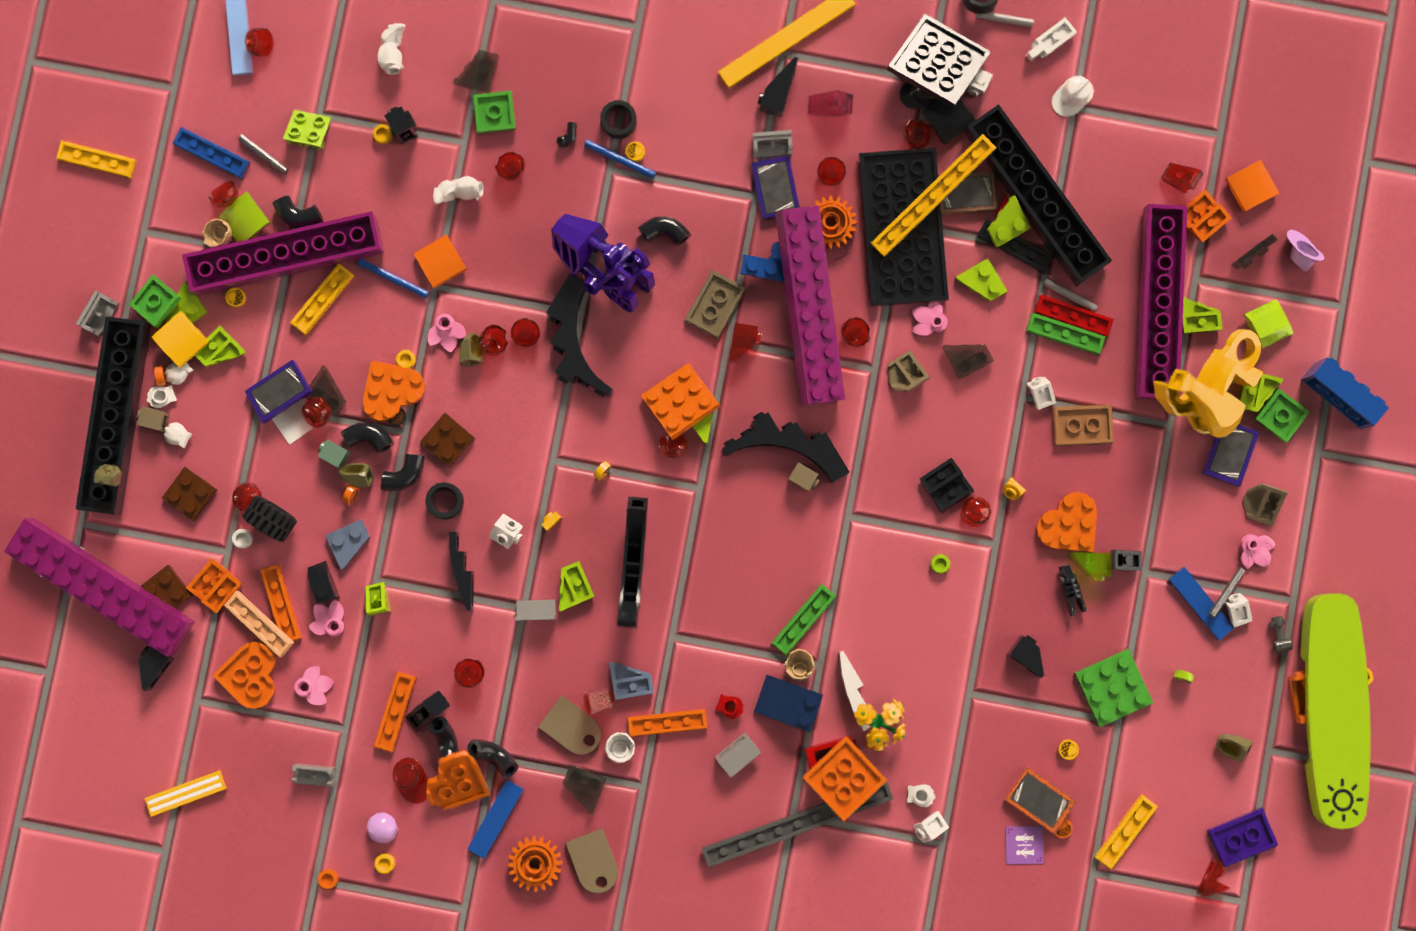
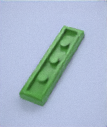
M1031 313L1025 331L1098 356L1101 353L1106 336L1035 313Z
M821 584L771 644L786 656L836 598V595Z

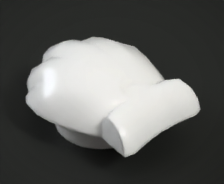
M172 363L165 369L166 381L171 382L173 385H179L193 369L188 363L184 364L181 368Z
M172 385L153 387L147 393V402L155 408H162L170 402L177 401Z
M176 422L170 423L168 427L164 428L165 441L172 445H180L182 448L186 447L188 440L192 436V433L187 432L181 424Z
M923 784L915 787L908 785L907 803L913 802L921 807H929L935 799L934 790L929 785Z

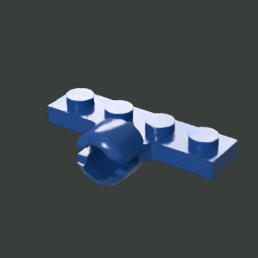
M775 242L772 245L769 259L744 254L740 274L784 283L779 242Z

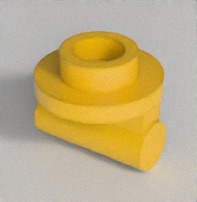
M1012 477L1003 487L1005 496L1011 500H1018L1026 491Z

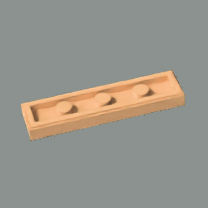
M236 591L224 605L279 658L283 657L294 644L282 630L240 591Z

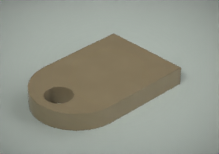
M561 695L538 726L575 754L590 753L598 746L601 740V728L598 722L563 695ZM586 735H592L595 738V743L592 746L584 743Z
M603 828L567 841L566 846L582 886L593 893H602L612 888L617 880L618 867ZM603 876L607 879L605 887H599L596 884L598 877Z

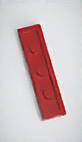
M1041 294L1034 310L1035 314L1106 336V338L1109 335L1114 320Z

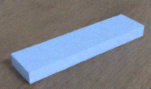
M226 0L232 74L234 76L253 74L246 0Z

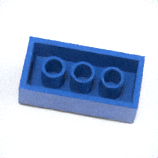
M1327 357L1315 362L1301 380L1360 429L1375 426L1389 409L1385 405L1386 402L1381 397L1374 396L1368 386L1357 382L1351 372L1344 371L1339 367L1340 364L1335 359Z

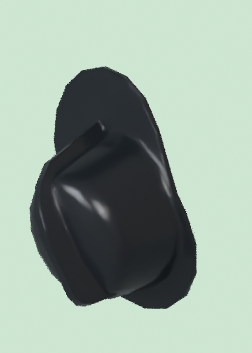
M905 82L900 89L902 104L911 109L929 106L937 100L908 82Z

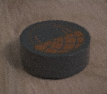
M401 408L399 413L394 418L388 420V422L392 426H401L406 421V413Z

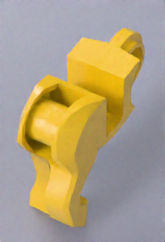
M1236 330L1229 336L1222 350L1214 349L1197 379L1191 376L1188 371L1175 369L1169 383L1154 381L1156 399L1168 414L1186 416L1195 431L1201 434H1211L1216 438L1228 436L1239 425L1246 406L1227 392L1230 384L1235 383L1255 388L1263 375V371L1254 368L1261 353L1259 337L1250 330ZM1244 339L1246 342V352L1243 358L1238 360L1236 350L1240 341ZM1180 391L1184 392L1183 395L1178 396Z

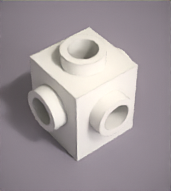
M503 514L495 523L489 538L509 549L513 543L517 544L521 539L522 534H520L523 526Z

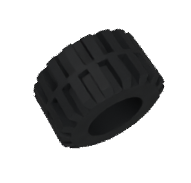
M254 496L242 514L243 519L248 524L270 538L281 542L286 540L297 523L290 513L261 496Z

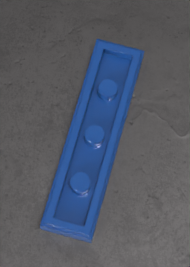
M183 127L180 128L172 143L242 179L250 164L248 160Z
M1182 567L1168 579L1217 640H1221L1234 629L1233 625L1221 611L1218 612L1215 618L1208 615L1214 602L1185 567Z
M508 779L506 780L467 848L468 850L482 858L486 857L524 788Z

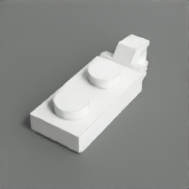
M1066 18L1062 19L1034 41L1031 45L1033 49L1028 52L1026 57L1031 62L1038 56L1041 58L1048 56L1076 35L1077 31Z

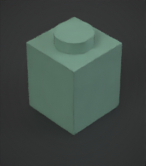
M328 439L326 442H322L318 449V457L340 469L344 466L351 453Z

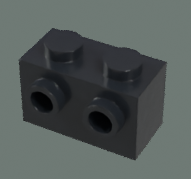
M402 106L399 108L393 107L384 115L401 145L418 136L414 129L417 125L408 110L404 111Z

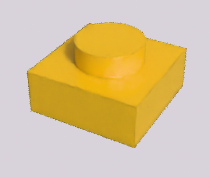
M550 512L542 519L544 523L541 525L546 531H549L562 517L557 512Z

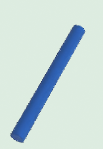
M585 141L584 147L651 179L654 178L655 171L592 141Z
M361 258L359 259L358 266L425 299L428 298L429 291Z

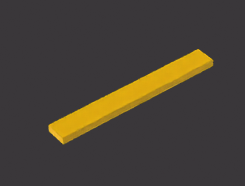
M853 0L824 1L718 71V74L728 89L854 7L856 3Z
M982 134L870 244L885 257L969 176L996 147Z

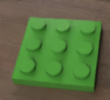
M1125 649L1074 673L1099 727L1153 703L1129 649Z

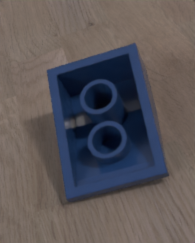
M766 675L754 712L811 732L823 694Z

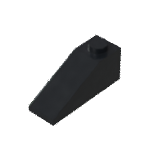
M794 57L765 88L764 94L760 93L757 103L760 105V111L782 117L797 67V57Z

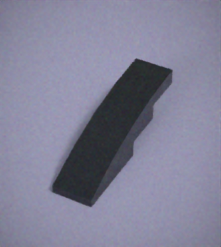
M449 532L450 557L456 584L466 609L474 610V571H466L467 552L459 551V532Z

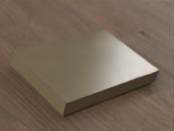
M712 270L687 314L685 321L719 339L746 288Z

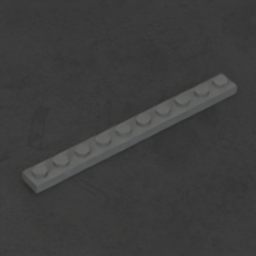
M887 781L852 814L893 800ZM824 802L702 847V851L708 867L841 818Z

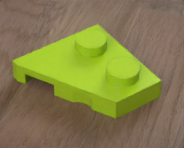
M1015 195L1010 196L1009 202L1003 210H1000L996 220L987 229L995 247H999L1031 229Z
M988 258L955 277L956 281L965 284L989 302L1007 292L1006 287Z
M187 282L182 284L177 293L182 299L165 321L168 323L181 311L193 324L208 313L198 297L190 293Z
M1184 297L1182 334L1223 330L1220 310L1213 307L1209 308L1205 304L1194 302Z
M219 326L206 338L209 343L195 356L204 366L210 367L246 355L247 352L223 327Z
M1263 374L1255 388L1242 385L1239 401L1246 405L1244 410L1257 413L1278 385L1283 382V378Z
M580 561L561 568L560 612L595 597Z

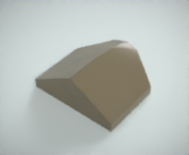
M911 350L888 363L889 384L894 391L909 392L930 379V376Z
M1264 483L1247 489L1243 498L1247 518L1273 526L1288 492Z

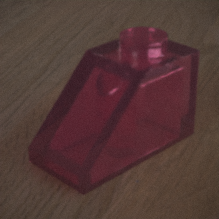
M834 90L809 96L808 115L839 117L852 114V94Z

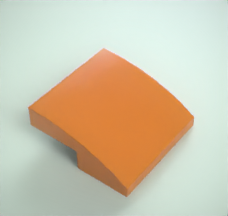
M1261 160L1225 178L1243 212L1279 194Z
M1206 189L1185 205L1187 206L1186 229L1201 243L1232 219L1220 203L1217 204Z
M448 235L413 253L433 289L467 270Z
M211 557L189 582L186 589L197 596L208 608L217 613L242 583Z

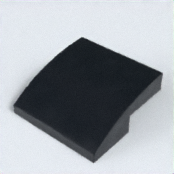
M937 99L921 111V114L929 126L935 130L943 144L948 143L975 121L961 99L954 109Z
M952 457L919 478L941 513H944L974 493V489L963 476V472Z

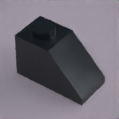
M327 561L308 567L310 587L317 604H323L340 597Z
M1029 635L1026 637L1020 636L1007 655L1037 677L1043 678L1044 671L1040 647L1035 645L1037 641Z
M146 646L140 654L142 657L139 660L142 689L149 691L152 690L175 658L171 655L165 656L153 647Z
M438 690L405 717L415 731L418 732L449 708L450 704Z

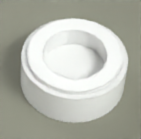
M239 529L234 532L232 542L237 548L245 549L252 544L253 536L250 531Z

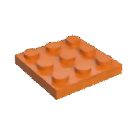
M689 363L641 395L672 440L721 407Z
M846 736L802 776L843 821L887 781Z

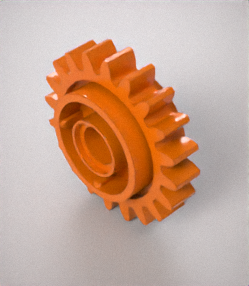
M830 195L829 201H826L823 196L821 199L822 203L815 200L814 204L820 208L824 245L828 244V248L831 250L833 244H835L836 248L839 249L840 242L846 245L847 241L845 238L851 240L853 236L850 232H856V229L852 227L858 223V221L852 220L856 217V213H850L853 206L845 207L847 200L841 204L840 197L833 201V197ZM827 219H833L836 222V225L833 227H829L826 225L825 221Z
M534 835L532 841L525 837V844L519 841V849L516 847L512 848L515 855H509L513 862L508 863V866L514 869L509 874H516L513 881L520 880L519 887L527 884V891L533 886L534 891L537 892L539 885L545 890V883L552 886L551 878L555 880L559 878L555 872L562 871L557 865L562 864L563 861L557 860L561 852H554L557 845L550 847L551 840L544 843V836H542L537 841V837ZM538 859L541 864L540 867L533 868L530 860Z

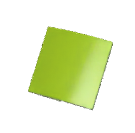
M247 191L219 215L220 219L225 220L229 224L232 236L237 242L256 238L257 233L271 224Z

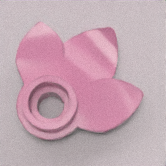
M937 301L929 302L928 307L918 306L912 310L914 318L918 321V324L913 329V332L917 335L929 336L933 332L944 331L948 326V319L943 314V307ZM940 319L941 323L935 325V320Z
M441 314L437 317L435 326L428 332V343L430 346L441 343L444 349L452 352L457 345V338L461 339L466 336L465 328L462 324L455 322L449 314ZM443 321H448L449 325L443 327L442 323Z
M1253 534L1246 535L1241 540V547L1243 549L1241 555L1242 564L1247 569L1254 563L1262 567H1268L1271 562L1269 551L1276 546L1275 542L1265 535L1259 537Z
M333 600L329 607L324 605L313 606V614L316 621L309 625L311 631L317 635L339 636L344 630V623L342 621L344 609L337 600ZM333 623L338 625L337 630L332 629Z
M313 666L304 672L303 678L296 681L294 690L298 696L306 697L310 704L323 705L327 703L324 693L333 686L334 681L328 676L320 675L319 666ZM303 684L308 685V689L306 691L302 690Z

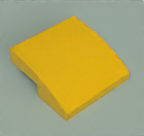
M181 311L152 336L160 348L180 368L209 343L201 331Z

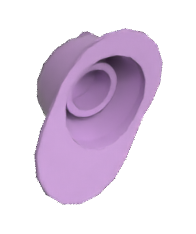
M1295 230L1287 231V239L1293 245L1290 258L1298 267L1307 271L1317 261L1324 260V255L1303 234Z

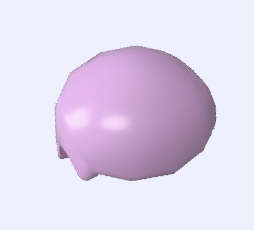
M385 812L376 813L368 820L367 832L374 842L385 844L395 839L398 827L391 815Z

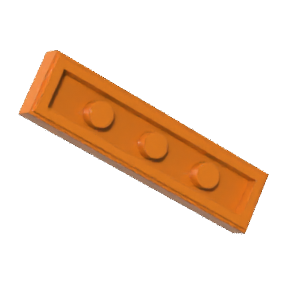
M280 564L261 569L260 573L276 626L292 641L302 639Z
M397 671L375 740V748L391 753L394 752L417 677Z
M706 709L627 717L630 737L707 729Z

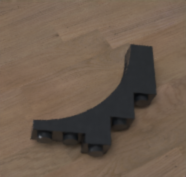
M570 273L546 311V314L549 316L548 320L556 325L561 323V326L550 342L554 346L552 349L561 355L564 352L566 353L555 373L558 375L557 379L566 385L568 382L573 384L576 378H578V383L586 388L589 385L595 388L594 392L603 398L605 395L610 397L614 390L599 379L590 369L579 346L577 316L580 302L586 290L583 287L584 281L578 277L574 278Z
M762 411L753 417L754 420L751 424L754 430L751 431L748 428L740 433L741 437L737 440L732 438L723 443L725 447L722 448L725 456L754 446H776L795 451L815 463L826 474L831 483L850 472L826 432L814 434L810 437V442L797 422L785 424L781 427L782 431L780 432L769 412L764 414Z
M628 497L622 581L617 616V626L637 628L644 567L648 498Z

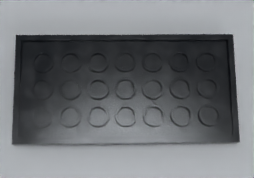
M936 147L859 153L871 306L948 301L941 203L885 257L870 244L938 178Z

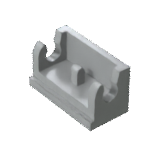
M791 130L753 133L754 158L792 155Z
M95 290L76 324L93 334L101 336L104 330L105 317H112L120 303Z
M744 732L716 755L715 758L727 774L732 777L756 758L761 751L747 733Z
M299 763L293 765L294 777L291 780L296 784L334 787L336 767Z

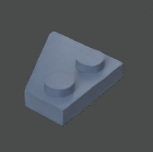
M362 519L325 535L341 570L346 568L349 561L370 538Z
M609 662L615 700L654 693L651 673L615 662Z

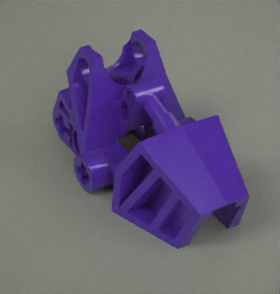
M564 214L551 229L553 249L574 278L579 272L587 277L583 287L588 293L596 295L601 289H604V293L626 312L632 313L638 306L636 292L630 290L633 284L646 293H649L655 286L653 273L646 270L650 265L647 256L637 248L629 250L623 243H617L616 245L608 244L606 240L609 235L601 223ZM593 251L595 253L597 251L603 253V260L608 272L606 275L588 261Z

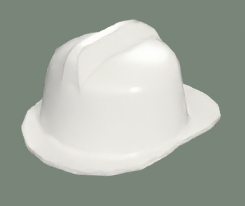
M1080 76L1068 79L1053 95L1052 106L1055 112L1064 117L1073 116L1078 113L1093 97L1094 91L1090 81Z

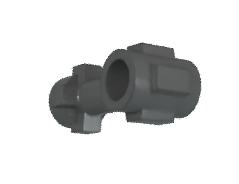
M1283 616L1272 617L1270 627H1275L1277 641L1273 642V648L1276 653L1280 654L1288 653L1289 650L1293 649L1291 640L1285 639L1283 625L1286 624V621L1283 619Z

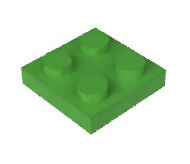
M512 91L473 95L478 134L516 130Z
M152 274L129 305L154 327L159 328L182 298L157 276Z
M1278 388L1254 420L1281 441L1287 443L1310 411Z

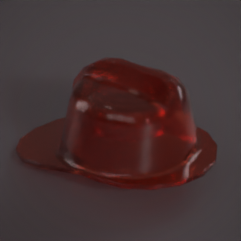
M401 759L393 768V778L401 795L411 803L425 801L427 799L426 787L429 779L426 772L416 759Z

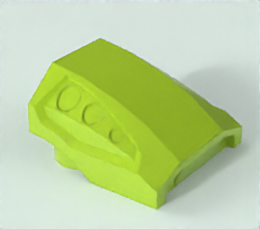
M1277 299L1243 315L1246 318V324L1259 337L1261 349L1294 334Z

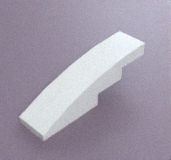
M840 651L841 676L853 713H855L859 704L866 705L857 690L863 686V683L844 651ZM865 724L863 726L860 725V727L865 731L870 728V725Z

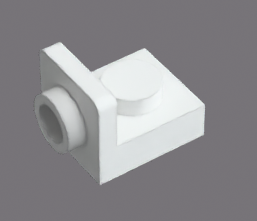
M980 69L967 88L968 93L976 97H982L993 75Z
M1036 377L1027 383L1038 410L1056 403L1051 382L1045 377Z
M1241 593L1230 595L1224 604L1228 607L1233 627L1251 622L1252 616L1249 601Z
M939 811L932 813L922 822L913 826L916 836L923 843L933 840L949 828Z

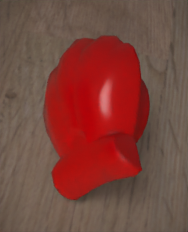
M721 694L715 710L721 711L729 719H735L743 713V703L738 697H726Z

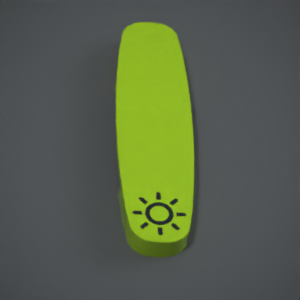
M1318 594L1311 597L1304 607L1301 636V658L1306 662L1305 693L1309 759L1305 763L1306 778L1312 813L1316 820L1328 827L1348 829L1356 827L1363 822L1366 817L1369 796L1371 735L1366 654L1359 610L1355 601L1344 594Z

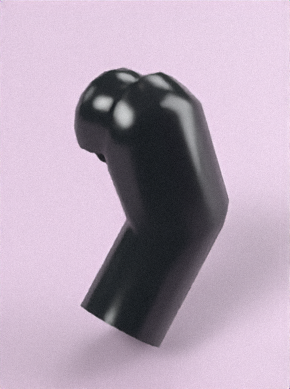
M567 123V133L561 137L559 136L556 140L558 146L567 148L575 142L577 123Z

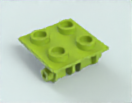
M294 110L283 140L289 142V144H297L301 147L305 144L306 148L311 146V148H316L317 150L324 149L325 142L323 140L332 118Z

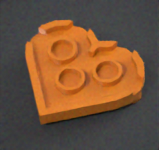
M371 361L363 396L364 411L372 419L379 422H387L394 418L402 407L412 406V404L422 399L425 393V382L421 374L411 368Z
M1080 492L1064 496L1059 502L1057 510H1050L1038 519L1036 534L1045 546L1053 549L1094 552L1097 519L1094 499Z
M258 641L246 643L212 676L244 707L252 709L261 708L271 701L276 691L274 681L270 677L276 664V658L273 651L264 643Z
M463 750L439 759L438 775L428 779L426 796L427 801L432 806H441L446 810L490 796V790L475 759L469 755V752Z

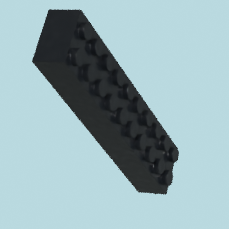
M999 104L966 127L964 132L972 143L983 134L996 147L985 159L986 163L994 171V174L1010 196H1016L1025 217L1076 287L1112 262V259Z
M105 317L76 510L122 516L151 325L144 321ZM104 464L119 467L122 472L120 484L118 486L95 483L94 474L96 470Z

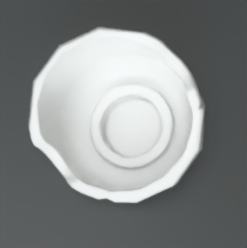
M617 732L611 735L605 745L607 756L615 763H624L630 760L635 750L634 741L626 733Z

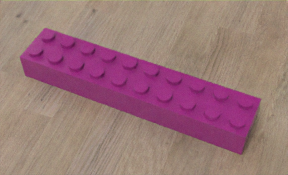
M1148 204L1143 208L1135 399L1157 400L1155 397L1154 381L1169 383L1175 369L1181 370L1187 206Z
M819 206L782 209L776 212L775 216L801 406L845 400Z
M370 211L183 254L182 257L190 293L199 296L382 254L384 249L376 215Z
M35 518L23 519L4 550L5 553L165 656L175 655L195 622Z

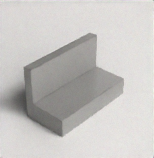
M556 600L516 601L517 616H515V620L556 619Z

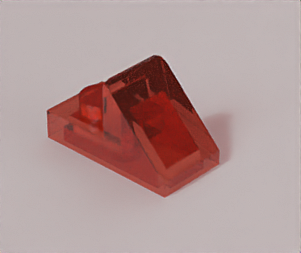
M1170 162L1161 179L1179 191L1187 193L1189 189L1194 190L1204 173L1200 169Z
M1214 857L1211 858L1196 892L1202 897H1208L1230 889V887L1217 881L1218 877L1220 878L1223 875L1224 862Z

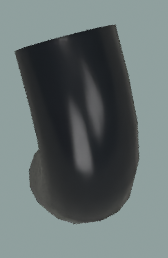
M289 195L281 197L272 203L282 221L294 228L324 222L316 205L304 210L298 209L293 204Z
M668 216L654 217L638 227L639 232L648 243L660 235H665L676 246H679L691 236L689 230L682 223Z
M359 422L341 431L343 438L350 448L362 441H367L372 444L379 454L394 445L388 433L382 427L373 423Z
M405 454V461L401 470L397 472L383 471L381 490L401 491L412 486L421 475L425 456Z
M435 717L429 724V730L436 738L439 759L451 753L459 752L457 738L450 723L445 717Z
M475 739L471 740L468 744L467 752H469L470 756L474 759L485 760L497 768L502 777H510L517 772L519 765L509 752L500 745L490 741Z

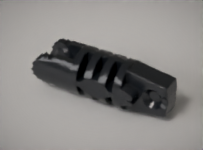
M1069 564L1060 566L1061 577H1059V581L1070 616L1076 614L1073 599H1076L1080 611L1086 612L1087 608L1076 574L1072 573Z

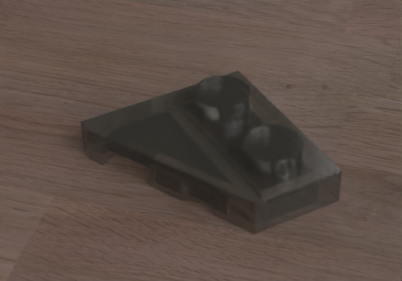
M479 50L473 57V60L464 67V71L459 77L453 80L454 85L490 93L499 55Z
M1271 234L1233 262L1232 265L1236 270L1240 267L1247 268L1254 262L1252 259L1255 256L1261 257L1268 252L1269 249L1267 247L1277 241V238Z
M986 344L942 346L959 380L994 362Z
M323 365L309 385L313 393L305 398L336 418L347 401L329 370Z
M570 764L563 784L588 812L593 815L607 778Z

